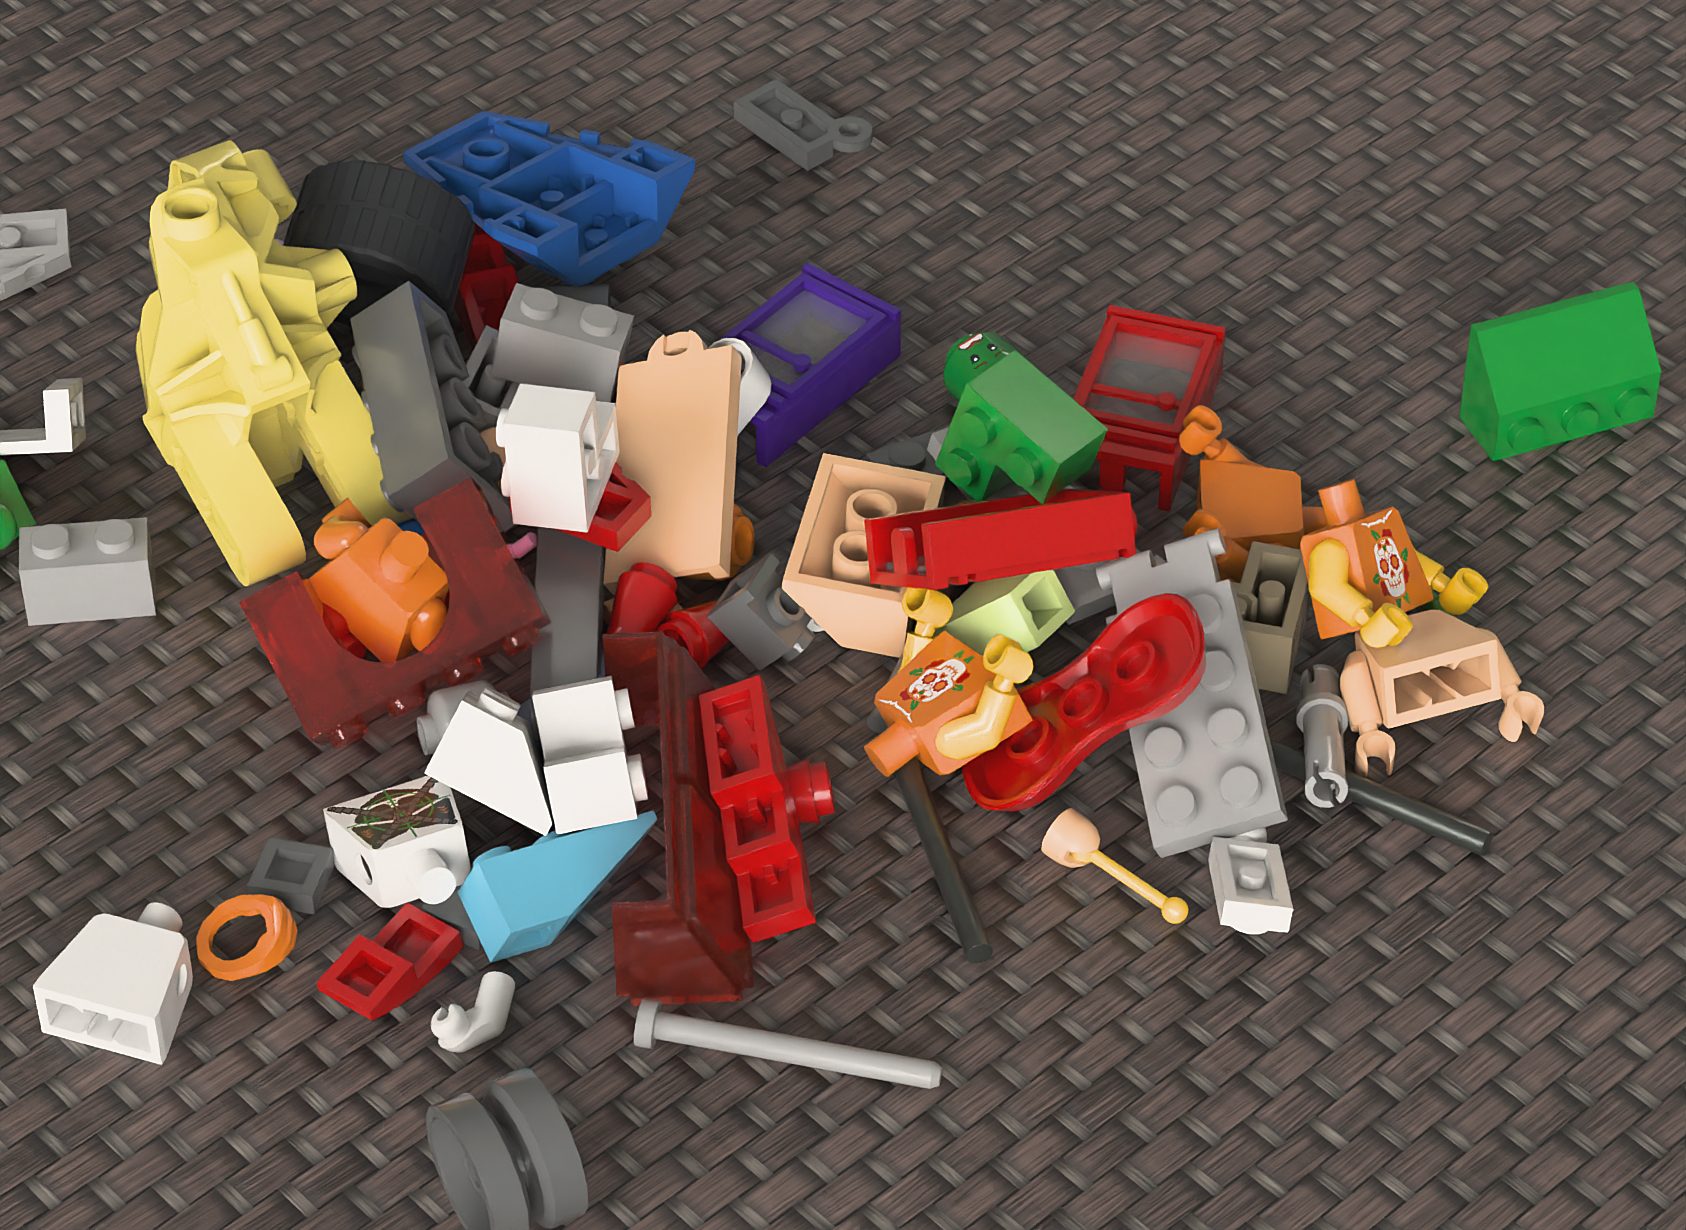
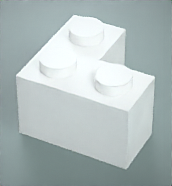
M520 384L510 408L501 409L496 426L497 445L505 447L506 451L501 489L503 496L510 497L513 524L588 532L620 453L616 403L596 401L595 392Z
M612 676L533 691L532 699L545 759L543 768L556 833H567L637 819V801L647 800L648 790L641 755H627L623 730L635 728L628 689L615 691Z

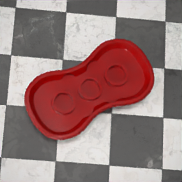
M1172 593L1152 596L1137 602L1115 618L1086 651L1072 663L1045 679L1016 689L1033 721L1001 741L994 749L980 754L962 766L966 788L972 799L984 809L1015 812L1030 808L1045 800L1058 789L1075 768L1103 743L1129 728L1169 713L1184 702L1200 683L1206 667L1204 630L1194 606L1181 595Z

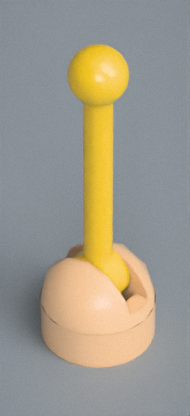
M1069 808L1062 812L1052 823L1042 842L1041 849L1045 855L1057 863L1070 868L1085 866L1093 862L1159 907L1163 918L1167 922L1178 924L1186 919L1188 905L1182 898H1168L1098 850L1100 844L1099 832L1088 818L1075 809Z

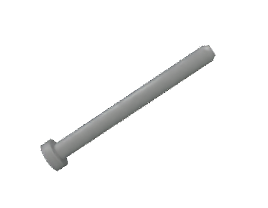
M648 998L642 999L635 1023L634 1046L649 1049L654 1048L658 1039L927 1089L940 1086L943 1067L931 1060L662 1012L661 1001Z

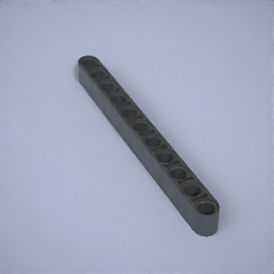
M586 284L581 287L576 285L549 286V291L554 294L611 308L609 284ZM538 527L530 681L531 732L535 742H541L532 699L533 691L599 678L598 675H601L603 653V581L606 548L553 528Z

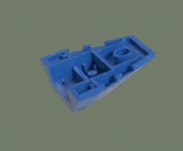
M482 111L403 152L404 163L419 176L441 185L444 190L451 192L457 197L461 205L465 206L471 214V220L493 239L534 268L560 278L566 284L579 287L591 283L598 276L621 263L631 260L635 255L658 243L695 171L694 158L650 141L633 139L631 147H621L601 143L600 132L585 129L580 132V139L551 134L550 123L487 111Z

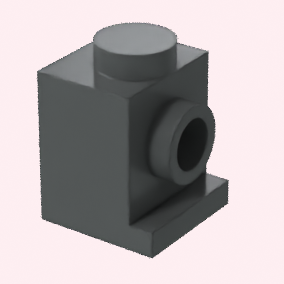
M772 553L732 579L707 616L759 671L781 656L787 662L793 660L806 649L815 636L807 627L812 618L805 612L804 608L799 606L782 589L783 578L775 571L780 561Z

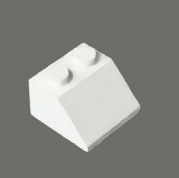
M485 687L480 696L468 691L424 773L546 836L554 818L545 773L527 720L516 715L521 705Z

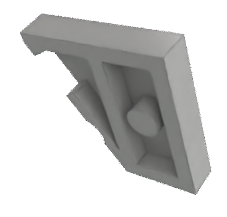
M66 208L0 214V301L71 268L70 232Z

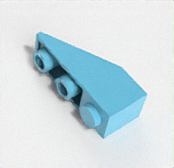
M654 811L639 814L637 819L592 827L591 829L570 834V832L557 834L555 830L539 838L532 846L511 851L509 846H500L477 857L473 862V869L457 893L490 963L550 945L638 848L657 821Z

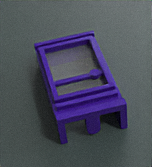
M807 263L802 267V274L719 339L736 338L745 342L767 371L771 380L770 395L749 421L756 425L757 463L765 467L770 465L901 355V309Z

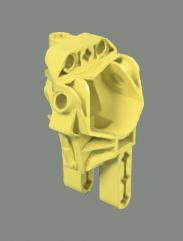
M228 140L173 160L170 165L168 190L158 195L151 206L149 251L158 290L149 295L143 306L140 330L137 333L136 355L147 413L142 416L144 424L166 463L173 466L234 574L244 586H250L301 565L306 561V551L301 534L275 487L294 479V474L302 467L303 455L307 458L335 508L348 497L372 526L383 517L391 519L397 525L413 517L406 511L398 512L392 508L381 491L380 481L383 479L380 459L371 444L370 438L374 431L370 413L339 361L342 355L327 331V327L344 307L357 297V285L353 271L346 257L338 249L326 250L282 246L274 239L278 224L294 212L297 205L296 199L268 152L255 149L242 154L233 141Z

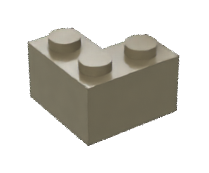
M1252 541L1241 583H1231L1237 592L1258 689L1287 694L1311 602L1301 549Z

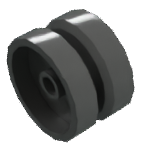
M519 1068L488 1081L484 1091L483 1103L470 1093H460L428 1107L425 1118L427 1137L433 1160L447 1197L465 1230H530L531 1219L543 1228L553 1229L585 1214L589 1205L587 1182L571 1131L555 1099L543 1081L529 1068Z

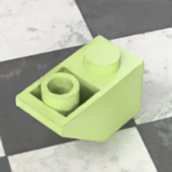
M1054 570L975 582L952 603L953 614L944 626L935 628L934 636H938L945 630L983 656L990 640L994 636L1001 634L1019 642L1022 650L1029 652L1039 647L1075 613V610Z

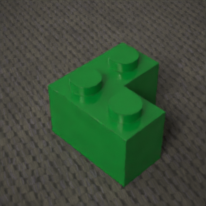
M1014 350L966 384L935 465L947 475L951 482L961 487L977 502L985 501L1008 483L1014 481L1043 505L1091 469L1108 429L1020 353Z

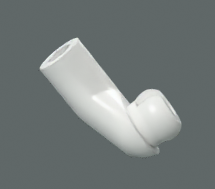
M488 972L482 977L473 1008L464 1011L461 1006L450 1004L449 1013L443 1007L438 1009L432 1017L431 1030L439 1038V1045L448 1051L463 1053L499 1036L505 1029L515 990L514 980L502 972Z

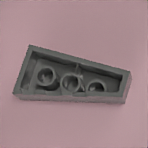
M407 281L350 319L356 345L352 348V354L361 369L365 388L361 392V397L370 413L374 431L370 438L371 444L380 459L383 474L380 488L387 502L396 511H406L428 530L445 519L474 550L516 525L513 524L510 501L501 494L497 483L502 479L504 466L500 455L494 451L489 452L485 441L478 432V429L488 423L481 405L477 403L471 391L462 382L470 376L446 312L410 281Z

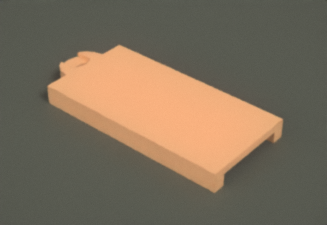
M691 330L689 332H677L667 337L662 335L658 338L649 351L647 361L619 366L616 414L620 453L616 462L622 467V474L626 478L636 481L651 497L652 516L619 552L606 548L603 584L613 595L616 592L619 576L629 571L633 564L639 562L657 565L669 572L673 577L709 572L715 579L730 577L742 364L741 355L732 345L709 349L696 332Z

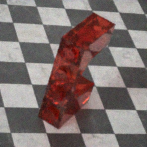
M471 477L413 508L446 572L450 589L449 609L441 630L432 642L417 654L400 661L385 663L371 662L356 657L339 637L310 579L298 571L239 602L310 741L321 746L331 742L334 749L351 744L369 732L366 725L367 722L388 711L391 717L395 718L416 709L426 702L427 699L423 693L445 680L452 687L475 677L485 669L481 662L482 660L502 649L509 656L529 648L542 639L539 630L552 623L483 490Z

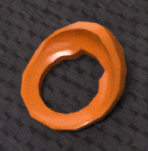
M249 894L239 895L226 900L218 905L200 926L196 936L198 960L217 979L235 981L264 973L280 964L294 949L298 931L295 919L282 900L274 896ZM261 914L263 916L267 932L259 938L254 949L245 956L235 960H222L214 956L212 949L213 938L224 923L240 915L251 917Z

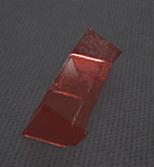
M663 632L603 634L605 677L612 676L615 691L628 689L635 726L660 725L668 900L612 903L616 995L630 996L632 1006H640L643 998L659 1000L662 1004L741 1001L743 999L742 990L754 987L751 939L743 928L737 876L726 857L721 810L710 792L699 695L716 690V688L685 647H680L674 638L665 636Z

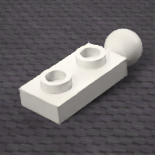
M1265 827L1230 838L1213 837L1208 858L1220 925L1231 926L1247 934H1262L1268 930L1288 933L1293 912L1280 847L1278 844L1266 843L1267 832Z

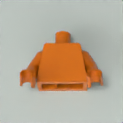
M1202 405L1196 406L1183 419L1185 429L1180 433L1179 437L1181 448L1191 455H1198L1202 452L1206 454L1204 460H1200L1197 511L1186 523L1182 531L1185 537H1191L1220 528L1227 548L1226 553L1215 556L1220 580L1229 579L1231 582L1241 583L1252 541L1301 549L1300 542L1302 536L1328 526L1323 506H1302L1301 477L1297 473L1264 467L1248 460L1226 438L1217 440L1216 437L1222 431V423L1217 414L1210 408Z
M348 497L321 519L324 524L316 531L314 546L322 557L331 560L312 575L303 586L318 600L341 613L346 619L349 631L390 671L415 648L425 655L455 652L463 659L483 636L485 631L457 608L448 617L447 606L444 601L451 582L447 573L428 556V545L422 536L412 531H403L396 523L386 517H383L372 526Z

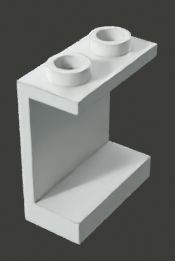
M82 378L57 379L43 390L46 428L0 430V455L71 452L86 439Z

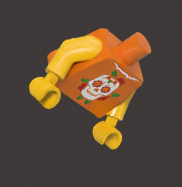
M1355 479L1343 481L1318 490L1328 526L1302 536L1300 547L1309 585L1308 590L1311 595L1321 640L1360 630L1364 642L1371 647L1395 646L1413 628V623L1405 612L1433 600V590L1439 592L1438 599L1442 608L1451 615L1466 613L1488 590L1487 581L1475 570L1461 568L1450 579L1443 574L1444 566L1416 551L1399 511L1393 506L1365 513Z
M908 587L903 595L902 609L908 617L917 620L915 632H908L900 669L875 696L874 703L888 728L866 744L864 750L875 767L886 777H889L913 757H916L938 775H948L980 754L994 749L1001 741L1033 721L1014 686V682L1018 684L1028 679L1033 670V661L1029 653L1022 650L1019 642L1001 634L994 636L990 640L983 656L945 630L938 636H934L935 628L944 626L953 614L951 600L947 595L937 590Z

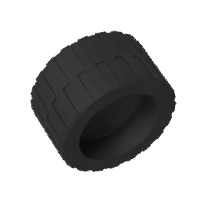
M340 160L312 169L311 173L307 174L302 182L296 201L297 205L292 214L283 246L326 250L338 249L346 257L356 280L357 297L355 300L350 301L333 321L352 328L350 321L352 317L407 281H410L444 310L447 317L450 318L475 234V224L471 220L472 216L467 208L461 205L460 200L430 179H425L417 175V173L385 163L366 162L365 160Z

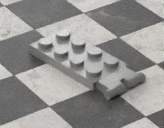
M1220 528L1164 545L1167 563L1158 566L1151 550L1137 553L1130 558H1121L1096 566V575L1102 590L1113 589L1118 613L1106 617L1107 626L1122 612L1137 602L1164 593L1179 594L1186 598L1196 609L1203 625L1206 667L1203 677L1195 690L1184 702L1169 713L1129 728L1154 850L1161 858L1210 844L1213 837L1230 838L1288 820L1237 592L1229 579L1220 580L1215 556L1227 552Z

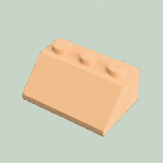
M823 453L786 567L782 589L799 606L804 608L805 612L841 647L898 658L904 652L907 634L911 632L915 620L904 614L902 609L903 595L908 587L871 584L864 519L943 507L946 476Z

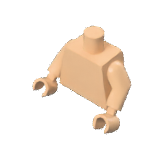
M1427 610L1408 615L1413 623V628L1395 646L1371 647L1364 642L1360 630L1355 632L1356 651L1347 656L1340 676L1339 686L1342 699L1346 705L1350 729L1352 732H1359L1360 735L1356 742L1354 771L1357 775L1367 778V757L1372 756L1381 758L1386 764L1387 774H1392L1395 742L1387 733L1378 730V727L1382 724L1389 729L1502 698L1505 707L1498 722L1500 733L1509 741H1517L1523 727L1522 720L1528 724L1533 734L1537 733L1544 714L1543 702L1537 695L1518 689L1522 681L1498 637L1488 629L1473 627L1441 610Z

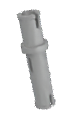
M1317 664L1313 665V682L1308 669L1304 670L1300 676L1299 687L1302 700L1296 710V724L1304 735L1305 795L1313 805L1330 808L1334 807L1333 789H1335L1336 799L1339 803L1343 802L1348 794L1343 733L1348 726L1349 717L1345 702L1341 699L1339 673L1331 666Z

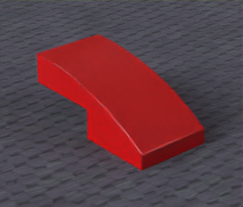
M405 903L372 941L359 934L316 982L318 990L373 1021L389 1013L415 995L452 961L464 948L460 931L415 906Z

